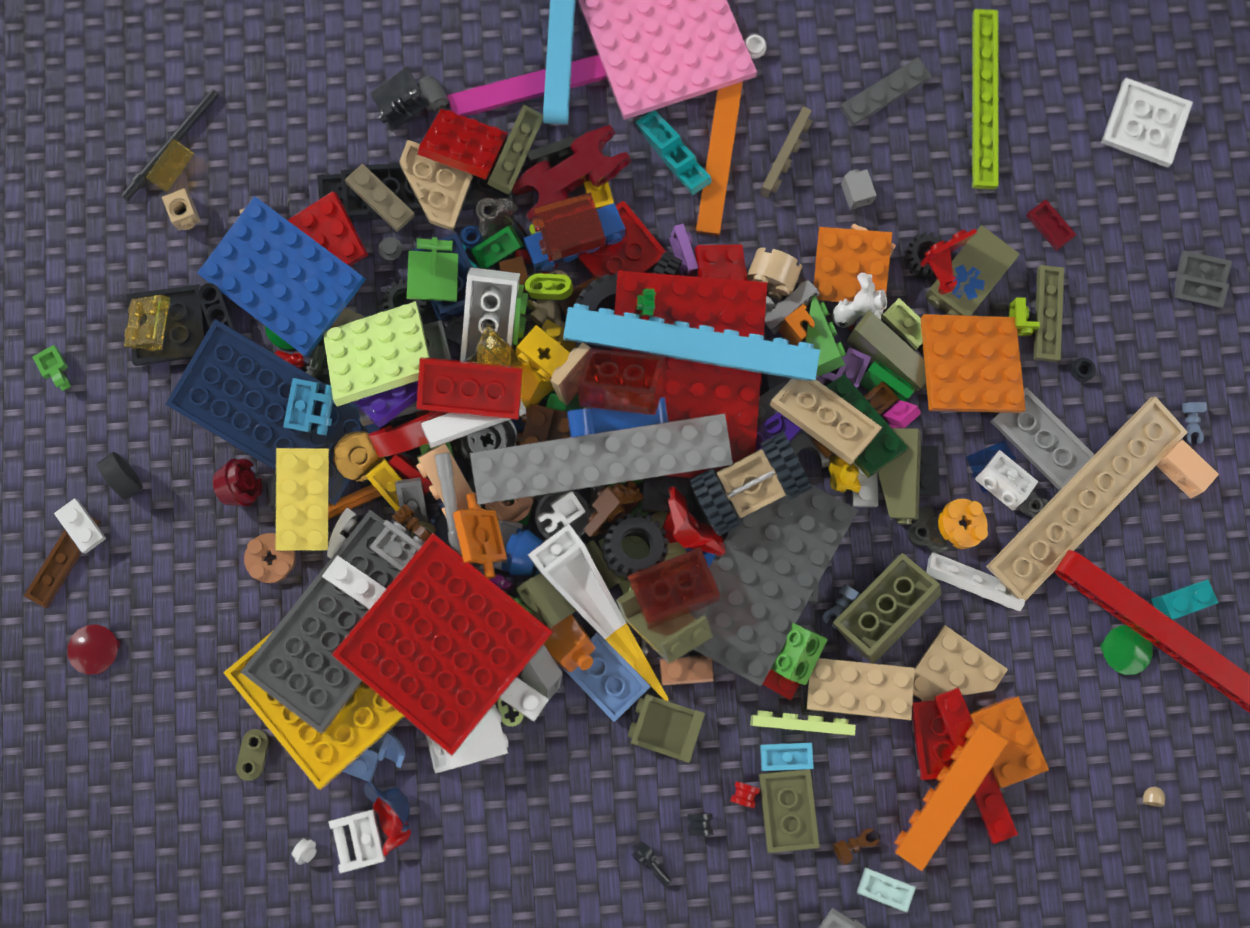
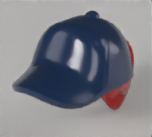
M368 782L365 785L364 792L367 798L374 803L373 809L378 813L380 826L388 837L383 846V855L387 856L392 849L402 845L410 837L411 830L407 823L410 814L408 797L396 787L382 791L372 782Z

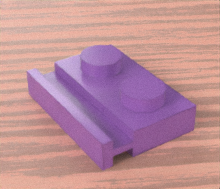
M684 224L676 225L672 230L669 240L675 257L682 260L679 269L681 276H695L698 265L695 253H693L691 247V234L685 230Z

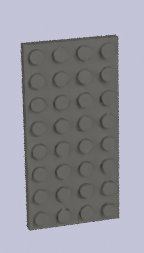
M813 485V489L791 500L786 494L740 518L742 525L730 530L723 542L725 554L715 556L686 607V610L696 619L702 616L707 618L713 636L694 648V650L758 687H761L786 642L789 632H791L792 623L796 624L858 512L856 508Z
M369 510L241 671L243 675L322 735L363 683L360 678L333 657L332 654L369 610L322 576L337 555L386 589L400 573L398 569L369 548L385 528V520Z

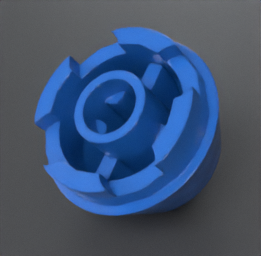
M517 528V535L512 533L505 548L507 563H502V570L509 572L510 576H534L537 567L528 554L543 544L544 541L529 529Z

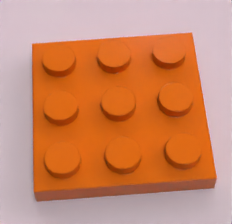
M819 227L814 286L820 293L816 297L817 300L839 302L840 300L844 301V299H847V301L853 302L856 294L861 290V285L857 278L860 273L872 274L875 290H884L886 293L893 232Z

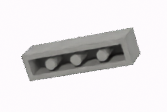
M808 279L801 282L798 288L787 295L784 301L777 303L771 312L769 311L765 314V325L775 334L780 330L785 317L803 304L807 306L811 303L812 296H819V291Z

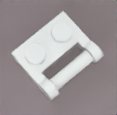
M374 809L328 821L330 829H333L340 860V865H338L340 873L385 861ZM348 824L357 859L355 861H350L343 826Z

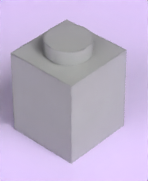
M856 169L844 176L841 186L850 210L873 203L876 192L868 170L860 171Z

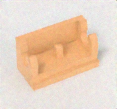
M1184 440L1179 441L1156 465L1190 499L1203 493L1219 475Z

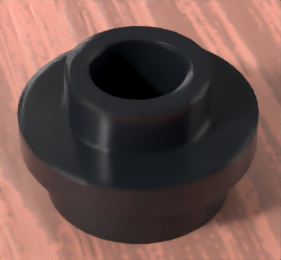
M1079 358L1071 365V374L1079 382L1091 380L1096 373L1094 363L1087 358ZM1079 367H1083L1086 370V374L1080 373Z

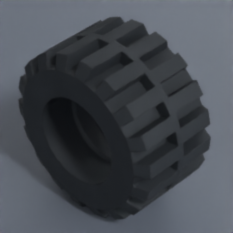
M630 513L626 514L623 519L621 517L618 518L614 525L610 526L604 539L602 551H604V562H608V569L610 571L614 569L616 571L614 575L617 577L620 575L625 576L624 580L626 581L634 578V582L640 581L641 578L646 580L652 574H655L664 562L668 553V538L664 537L666 531L664 528L660 530V523L657 520L654 523L650 521L651 516L646 515L645 518H642L641 513H636L632 517ZM628 536L642 538L649 547V555L643 559L630 558L622 550V539Z

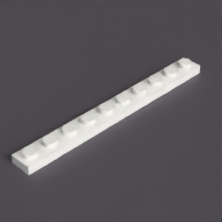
M338 555L322 576L368 609L373 606L386 590L385 587ZM517 677L500 697L501 700L533 722L549 701L548 698Z

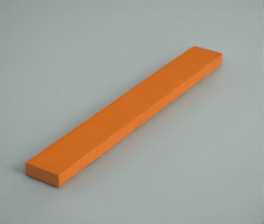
M743 81L720 88L717 92L705 170L711 176L712 183L702 189L696 233L718 237L720 235Z

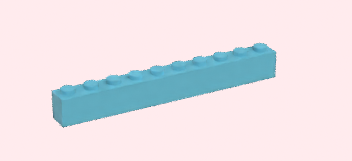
M574 304L573 308L568 307L563 340L584 342L585 344L805 381L816 379L820 350L813 349L814 345L810 343L799 342L798 346L789 345V340L774 338L772 342L764 340V336L749 334V338L739 336L738 331L724 330V333L714 332V327L699 325V329L689 328V323L674 321V325L664 323V319L649 317V321L639 319L638 314L624 313V316L614 315V311L610 309L599 308V312L589 311V306Z

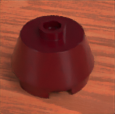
M246 458L230 459L214 473V492L223 504L250 506L256 501V497L262 494L261 478L255 477L254 472L250 468L254 464Z

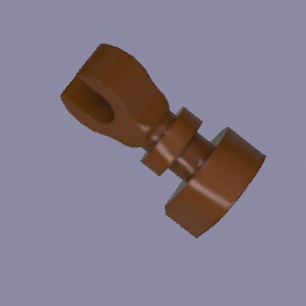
M404 504L392 516L393 520L402 526L406 525L408 531H413L423 542H426L431 534L419 524L420 520L417 517L413 518L415 512L408 505Z
M863 829L858 837L855 839L853 837L849 838L847 843L842 839L833 844L835 854L842 865L845 866L851 863L853 860L851 852L855 854L860 851L859 848L865 846L873 847L879 842V839L872 840L871 842L866 840V834L874 829Z

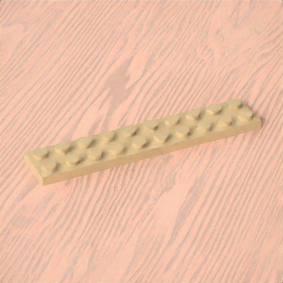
M1156 396L1151 397L986 567L1015 598L1026 601L1055 571L1068 550L1074 551L1188 433L1187 430Z

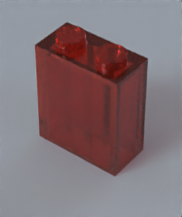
M591 192L534 208L535 217L531 218L535 233L540 232L542 240L538 241L542 255L547 254L549 262L605 246V235Z

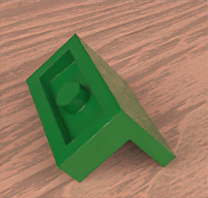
M877 359L860 381V384L869 391L884 381L899 400L904 402L909 399L916 389Z

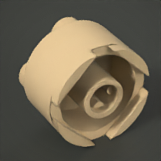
M759 248L752 261L747 279L748 281L768 282V295L774 299L781 300L782 296H787L793 292L802 265L797 266L798 260L782 251L773 249L772 253L765 252L766 248Z

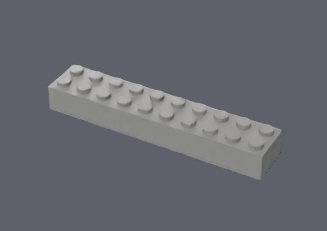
M725 414L470 453L478 504L733 465Z

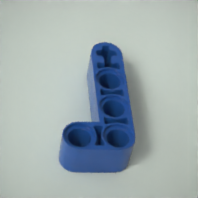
M665 397L567 412L571 438L669 423Z

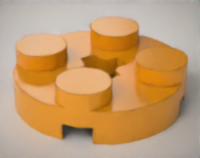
M956 499L948 503L939 515L938 526L941 535L945 540L949 539L951 543L955 544L952 546L956 548L968 549L976 546L988 535L987 519L982 505L977 501ZM962 518L967 523L966 530L964 529V526L959 525V521H961Z

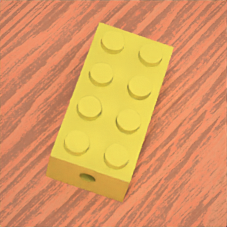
M276 448V550H328L329 449Z

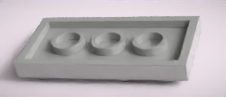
M1026 387L1024 389L1026 408L1024 412H1000L990 422L1060 491L1095 454Z

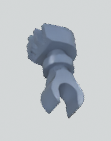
M1207 402L1182 403L1183 414H1188V418H1185V423H1188L1186 429L1188 433L1183 439L1187 444H1191V434L1194 433L1196 435V444H1201L1204 440V435L1198 424L1201 423V417H1198V413L1207 411Z
M844 584L839 591V594L842 596L841 599L838 598L835 602L837 605L824 613V622L827 624L832 616H836L837 619L849 607L850 602L853 603L861 594Z

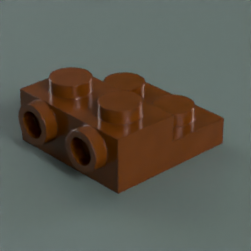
M530 404V408L526 407V414L522 416V421L526 424L524 432L518 434L516 445L571 438L567 412L538 404Z
M627 481L626 484L615 483L611 487L606 486L602 488L597 494V500L592 504L597 512L589 517V524L583 529L589 537L605 534L618 518L621 517L623 519L626 514H630L644 498L639 492V487L633 481Z

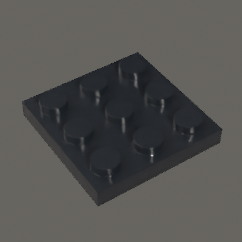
M199 284L126 294L132 364L134 366L192 359L206 335L205 316L198 298V289L201 287Z

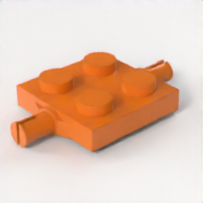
M470 493L466 495L469 510H458L453 513L464 563L477 562L483 565L485 576L488 579L496 577L493 562H501L507 559L496 511L485 510L479 507L476 493Z

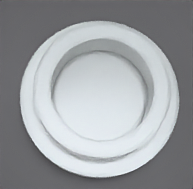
M752 35L744 41L751 58L757 59L764 55L766 42L761 36Z
M304 838L295 846L292 856L299 865L310 862L315 856L316 843L313 840Z

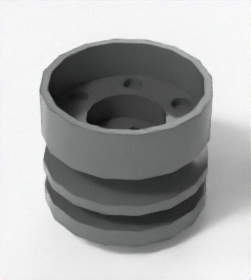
M507 420L457 438L458 453L465 462L472 466L470 453L517 446V430L512 421ZM481 437H484V442L487 443V445L482 446L483 441L480 440Z

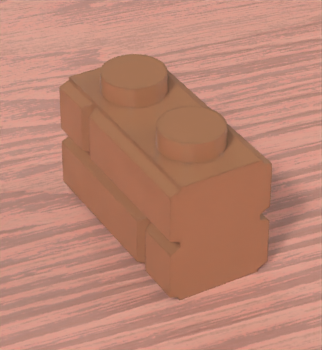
M706 656L678 658L670 664L665 659H660L662 686L714 681L712 660Z

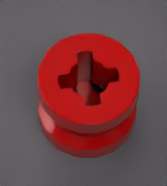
M736 781L734 785L736 791L731 796L730 801L755 809L756 803L754 800L755 796L759 794L760 788Z

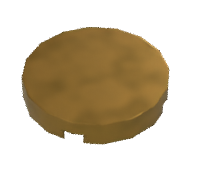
M364 431L348 433L338 441L334 448L333 460L335 466L344 477L355 481L367 480L366 474L384 460V457H378L368 436L369 433Z

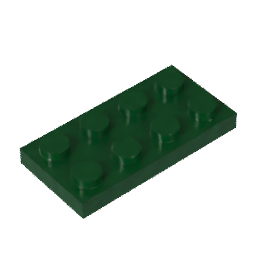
M845 374L826 386L882 427L876 437L854 461L867 478L907 451L908 447Z

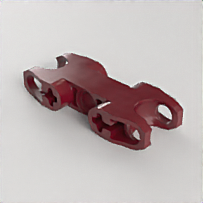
M611 125L587 132L577 138L570 145L574 154L553 168L549 161H542L528 169L514 183L512 191L516 196L530 191H537L539 193L538 203L526 214L532 223L554 216L566 209L572 203L568 193L590 180L594 187H600L614 179L632 161L627 152L619 153L612 157L603 155L604 145L616 134Z

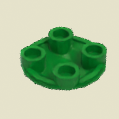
M1120 625L1112 629L1101 643V651L1107 664L1121 675L1140 673L1151 662L1153 655L1152 643L1127 625Z

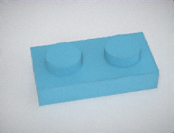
M812 743L760 745L761 771L813 769Z

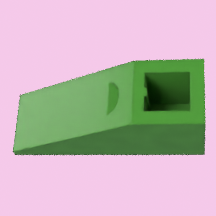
M816 295L812 296L809 315L814 320L815 326L811 328L808 324L806 343L813 344V349L820 350L816 373L820 377L845 366L842 357L846 356L841 342H835L834 336L838 334L833 322L827 323L825 316H828L829 313L824 301L819 303Z

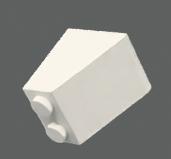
M495 704L453 756L426 735L435 773L508 753V740L502 732L500 724L502 716Z

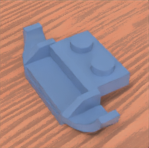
M389 730L342 772L370 782L373 779L378 760L390 759L396 763V767L401 768L405 750L398 738Z

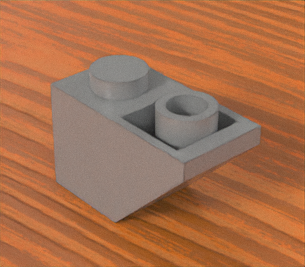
M543 645L522 670L521 677L525 684L550 700L560 688L562 672Z

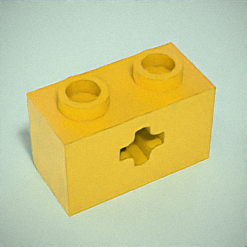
M537 325L516 348L517 359L526 367L529 365L537 371V376L546 383L551 382L553 372L558 367L563 366L570 354L569 351ZM544 354H547V355H548V358H547V359H546V358H544V359H542V360L539 359V355H541V356H543Z

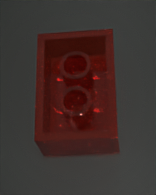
M589 348L577 384L580 406L656 415L666 380L665 357Z
M700 547L628 576L629 585L647 629L720 600V592Z

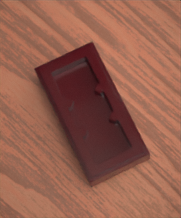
M1046 199L1026 214V217L1055 251H1058L1076 236V233Z

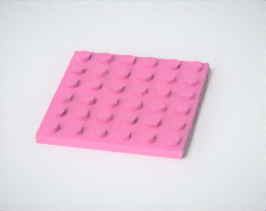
M578 0L582 15L624 120L754 78L757 75L727 0Z

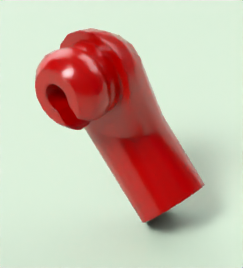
M280 350L275 352L276 355L296 367L303 368L304 358L301 354H289Z

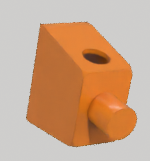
M572 614L549 628L553 633L543 645L557 665L568 672H573L578 666L582 670H587L592 666L593 658L590 654L595 650V645Z

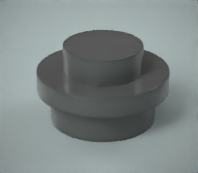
M388 237L380 242L378 251L384 260L395 261L402 255L403 247L398 239Z

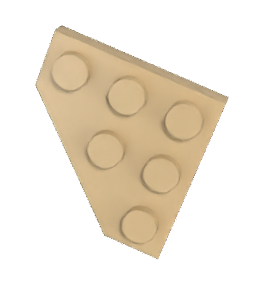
M407 140L400 158V166L430 224L453 231L473 175L417 155L420 144Z
M944 625L915 666L913 696L920 701L935 700L933 696L956 687L960 688L962 695L995 690L1008 669Z

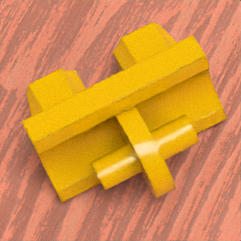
M830 455V466L828 468L831 474L829 479L831 488L841 493L845 492L846 489L859 492L861 485L858 479V467L854 463L850 465L838 455Z

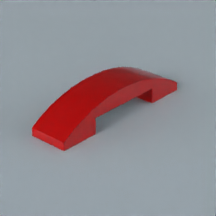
M433 411L394 428L392 425L368 434L378 457L405 452L428 443L421 423L450 412Z

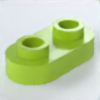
M538 273L530 276L525 282V288L533 299L564 300L574 290L570 278L563 274Z

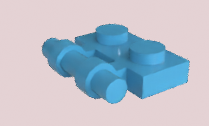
M293 378L283 427L310 432L312 423L319 424L317 434L327 435L328 426L332 424V419L330 418L332 405L335 404L331 385H326L325 394L318 393L320 383ZM316 400L323 402L320 416L314 415Z

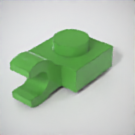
M52 345L32 357L42 377L46 380L51 377L57 388L60 387L61 391L71 387L70 382L62 372L68 366L58 347Z

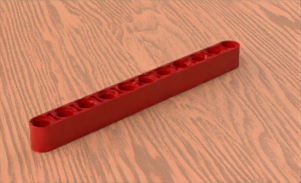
M1072 550L1066 552L1054 571L1058 577L1250 713V675L1079 553Z

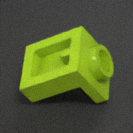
M1015 298L1009 304V317H1015V327H1017L1019 336L1032 335L1040 328V322L1027 321L1029 318V307L1026 306V298Z

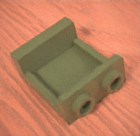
M646 694L645 699L639 698L635 711L639 713L637 723H631L627 736L632 738L631 744L690 763L705 713Z

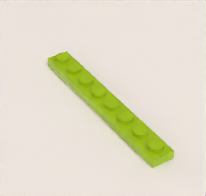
M975 9L973 12L972 188L996 190L998 187V10Z

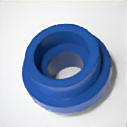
M470 225L461 230L459 239L467 249H473L483 242V233L480 228ZM470 235L476 236L474 241L467 240Z

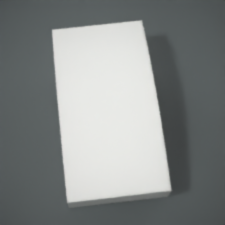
M349 508L345 509L332 532L327 556L330 559L346 541L344 534L346 532L348 534L351 533L358 523L356 519L359 516Z

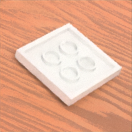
M1125 78L1101 143L1169 167L1173 162L1193 102Z

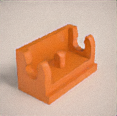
M804 304L785 317L780 327L779 333L784 339L789 340V345L798 346L803 338L806 339L807 331L802 326L804 321L808 322L811 328L815 326L814 320L806 311L807 307Z

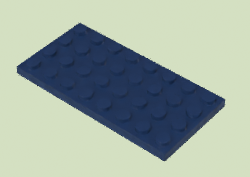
M215 319L165 405L276 470V448L329 449L328 502L335 506L351 482V479L344 477L339 472L333 460L334 448L338 441L348 433L364 431L370 434L382 429L383 426L381 428L376 424L363 426L360 421L358 407L353 402H349L340 406L332 405L330 416L332 424L328 426L327 435L317 434L319 425L317 423H312L310 432L283 427L293 378L320 383L318 389L320 394H325L327 384ZM316 400L314 415L316 416L321 414L322 401Z

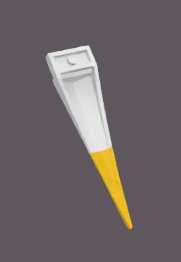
M569 524L529 553V558L541 572L542 576L631 665L663 700L668 701L664 689L623 618L587 548Z

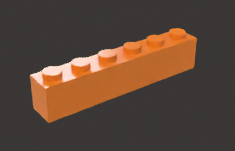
M981 720L978 725L974 723L965 734V737L968 738L967 742L963 747L957 746L951 756L954 760L949 769L945 766L937 777V780L940 781L935 790L930 787L922 800L925 802V805L921 811L916 809L908 822L911 823L908 831L902 830L894 842L898 845L895 853L920 871H923L1008 743L1007 737Z

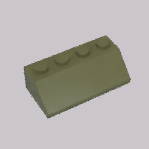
M901 553L833 622V625L858 653L871 664H874L942 595L941 586L905 554Z

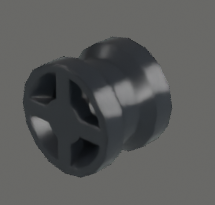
M713 813L687 814V819L690 821L689 836L714 835L713 828L711 827Z

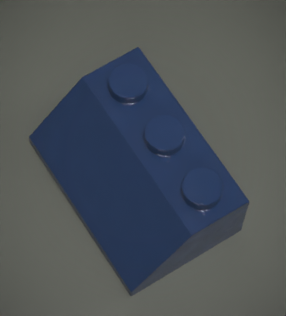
M457 233L438 239L452 240V251L437 250V252L458 254L457 301L429 300L438 321L442 320V322L450 320L453 315L458 317L464 314L467 275L470 268H473ZM416 247V248H413V249L411 250V251L432 252V250H429V249H417V247Z

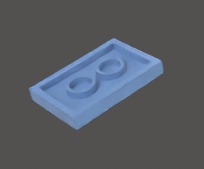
M597 632L591 638L595 645V650L590 654L593 658L592 666L587 670H582L578 666L573 672H566L615 722L651 686Z

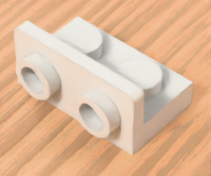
M1000 450L975 478L978 483L1011 510H1015L1025 501L1038 483L1035 478Z

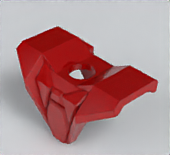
M674 486L669 487L670 499L668 502L670 509L661 528L665 529L666 534L664 537L668 538V542H679L683 548H694L718 556L724 555L726 552L725 545L723 544L725 539L721 535H717L713 527L700 523L689 512L686 498Z

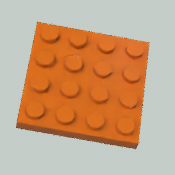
M924 314L920 318L929 411L1022 413L1026 410L1015 317Z

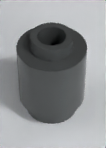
M432 75L422 78L418 82V86L429 104L426 108L430 112L439 113L441 108L445 109L447 107L449 99L438 79H435Z

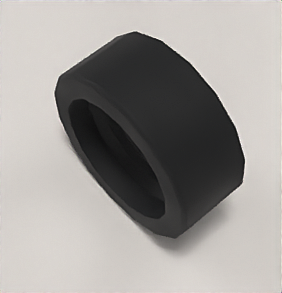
M112 452L97 462V468L105 481L122 499L128 500L143 489V485L134 470L118 453Z

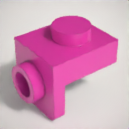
M898 400L882 414V417L891 428H905L921 412L918 406Z

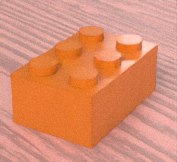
M1019 696L1009 697L970 712L975 725H978L981 720L1008 738L1007 745L991 767L999 788H1004L1049 770Z

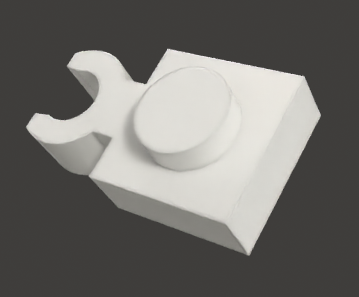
M569 490L550 503L553 511L541 513L538 516V520L542 522L547 518L551 519V524L545 528L550 533L556 529L559 521L566 526L586 511L574 493Z

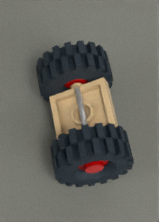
M784 431L762 442L763 449L717 473L714 468H711L690 479L700 505L717 535L720 536L742 525L740 518L786 494L791 500L813 489Z

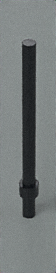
M214 89L205 96L140 173L137 172L131 178V184L120 195L122 198L129 202L140 188L143 189L149 182L147 179L220 96Z

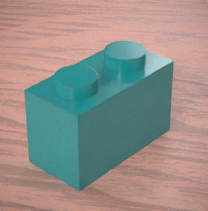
M1208 579L1151 599L1154 607L1172 620L1218 603Z

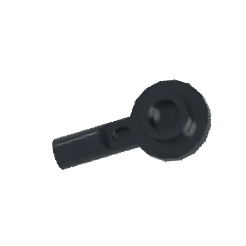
M642 841L638 845L634 844L632 846L634 851L632 857L641 866L644 864L648 865L653 871V875L664 887L669 885L672 880L659 866L660 862L650 847Z

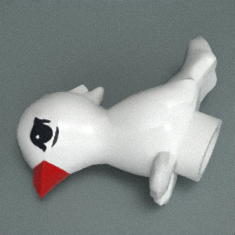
M860 273L857 278L861 285V290L856 294L853 302L847 301V299H844V301L840 300L839 304L834 308L832 318L837 326L846 327L848 330L853 331L857 319L864 316L868 310L881 320L883 310L887 307V297L884 290H875L872 274Z

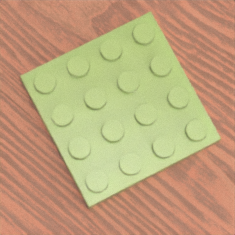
M416 301L333 327L323 334L332 395L336 406L418 381L419 359L421 357L430 358Z

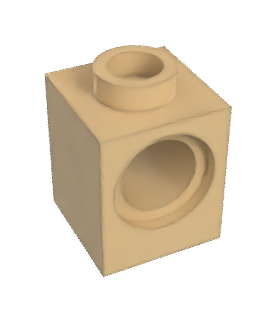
M185 188L162 197L171 223L178 231L191 229L195 224L201 222L193 200ZM187 208L184 214L178 215L181 209Z

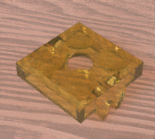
M156 295L131 300L128 309V324L124 333V347L131 349L142 348L156 351V349L162 350L170 297ZM146 314L147 323L140 326L141 318Z

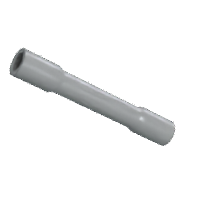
M450 452L436 454L437 473L441 483L449 530V544L454 551L462 555L453 513L458 511Z

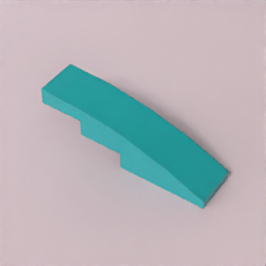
M655 110L635 122L659 157L692 195L712 183L711 176L697 163L696 156L682 143L681 136Z

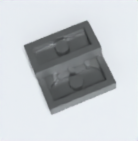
M1182 251L1177 270L1174 298L1223 308L1229 284H1226L1232 261Z

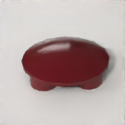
M98 624L86 625L78 629L70 638L67 646L68 659L71 665L81 673L87 675L102 674L115 661L120 642L107 627Z

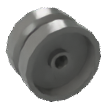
M569 490L546 494L536 508L535 521L540 534L546 540L565 526L559 521L556 529L548 533L545 528L551 524V519L547 518L540 522L538 516L543 512L553 511L550 503ZM572 491L586 511L569 523L581 539L586 534L583 529L589 524L590 510L586 500L579 493Z

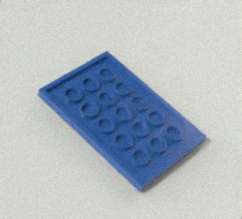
M255 196L197 272L198 275L209 283L215 284L223 294L306 357L310 356L324 337L323 334L330 329L366 280V278Z

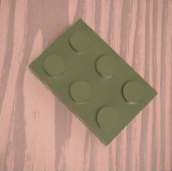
M810 769L759 774L767 853L820 848Z

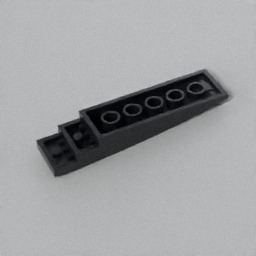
M498 158L487 179L473 175L461 211L512 204L511 192L508 195L487 184ZM400 163L365 165L414 212L415 216L426 215ZM356 169L341 170V174L317 175L319 200L332 191L336 192L351 222L383 219L345 183V179Z

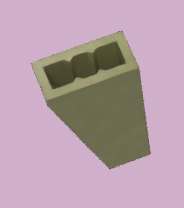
M868 310L846 342L859 352L870 356L872 362L877 359L915 387V394L921 388L926 390L924 359L876 315Z
M892 428L908 449L901 456L879 470L878 474L890 518L897 520V524L910 525L912 520H919L921 431L919 429Z

